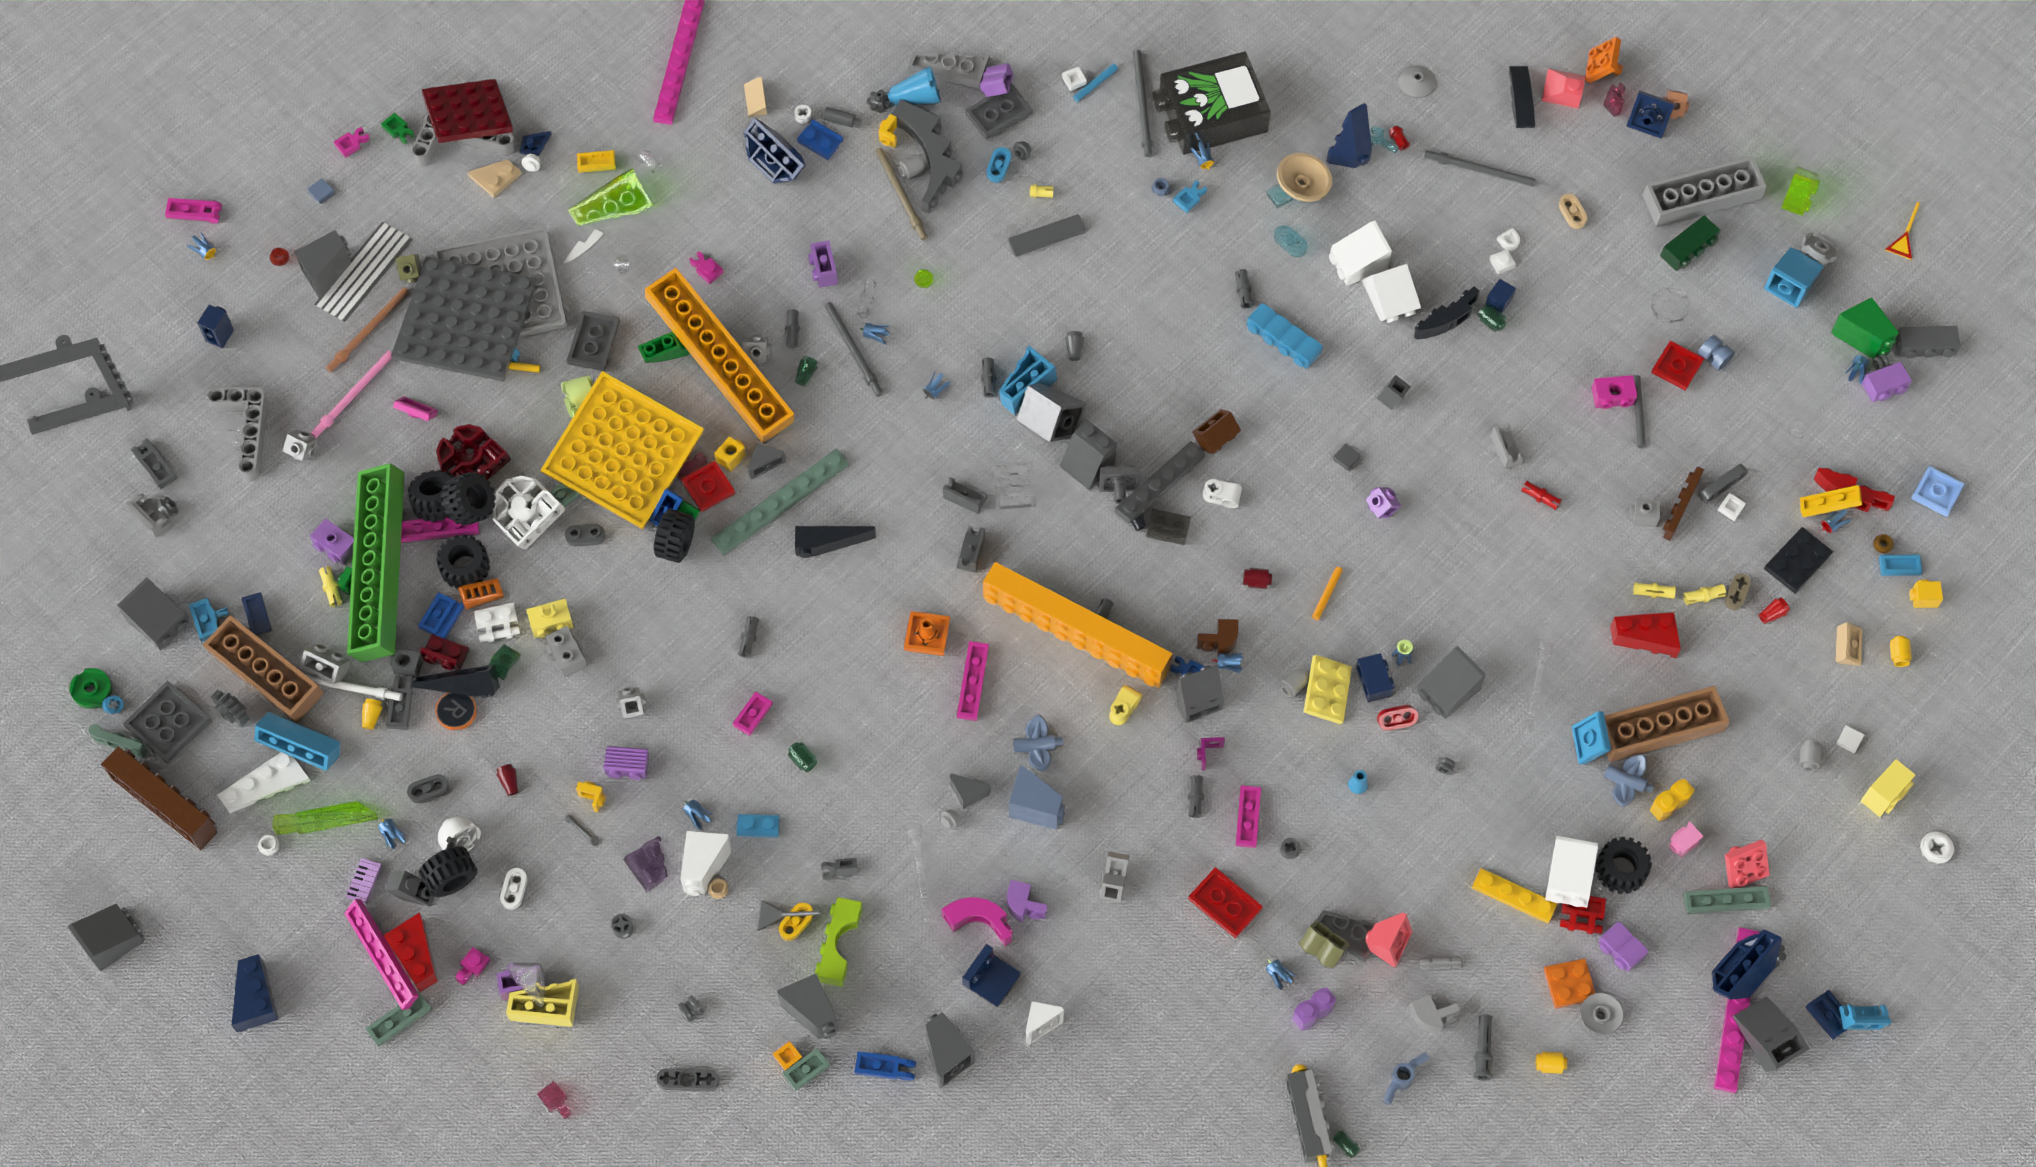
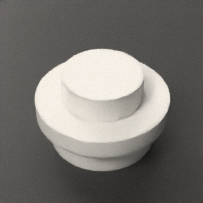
M528 154L522 159V166L528 171H538L541 166L540 159L534 154Z
M273 835L263 836L258 843L260 852L267 856L275 854L280 846L278 839Z

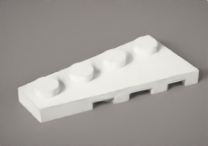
M280 752L217 796L228 812L232 813L255 804V801L270 798L275 793L283 790L288 791L293 789V786L301 783H308L310 779L294 757Z

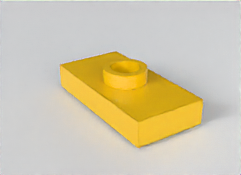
M615 151L577 153L578 173L616 170Z

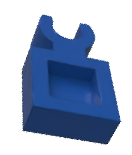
M1176 656L1174 662L1180 666L1171 664L1170 671L1176 674L1182 673V675L1190 672L1193 674L1199 672L1205 666L1191 659L1187 664L1183 658Z

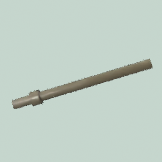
M878 148L876 154L911 219L910 224L912 228L917 231L922 241L926 240L928 236L923 228L924 224L921 218L917 217L883 149Z

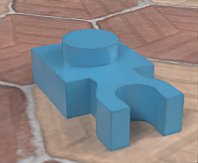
M1198 180L1193 183L1191 189L1185 187L1173 198V202L1186 213L1200 202L1199 196L1207 193V187L1205 186L1202 189H1197L1200 183Z

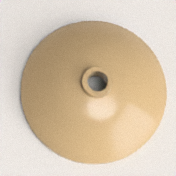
M1306 153L1290 154L1282 159L1277 168V179L1280 186L1288 195L1297 200L1305 202L1318 201L1324 198L1331 189L1332 176L1328 167L1313 155Z

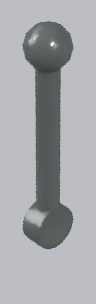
M572 815L566 817V821L572 823L589 838L593 846L599 844V839L591 836L574 820Z

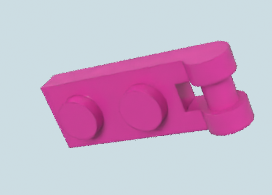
M168 198L165 216L172 219L209 221L216 224L219 222L220 216L218 214L222 209V204L216 201Z

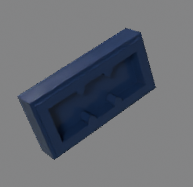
M259 592L242 597L250 631L256 636L271 632L272 628L262 593Z

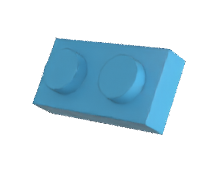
M738 814L737 836L778 838L780 817L779 815Z

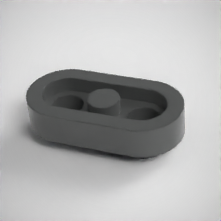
M598 524L573 525L565 531L566 541L571 546L599 545L605 540L606 536L604 528ZM593 531L598 532L596 535L591 534ZM572 533H578L576 536H572Z
M436 774L411 783L407 789V794L412 802L423 803L444 795L449 789V784L443 775ZM437 785H442L440 789H435ZM417 792H422L420 796H415Z

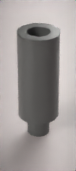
M826 107L823 115V120L851 128L854 125L860 127L862 122L861 119L856 118L855 114L831 107Z

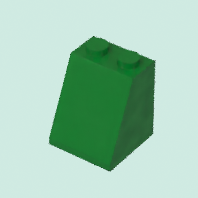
M1872 297L1840 313L1831 331L1835 337L1872 359L1883 354L1888 355L1899 334Z

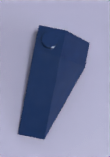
M1363 103L1348 112L1341 126L1343 131L1336 135L1335 146H1331L1328 150L1327 162L1329 164L1356 168L1370 161L1372 145L1366 103Z

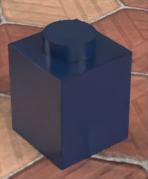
M1499 279L1488 294L1485 305L1491 310L1502 314L1513 299L1516 288Z

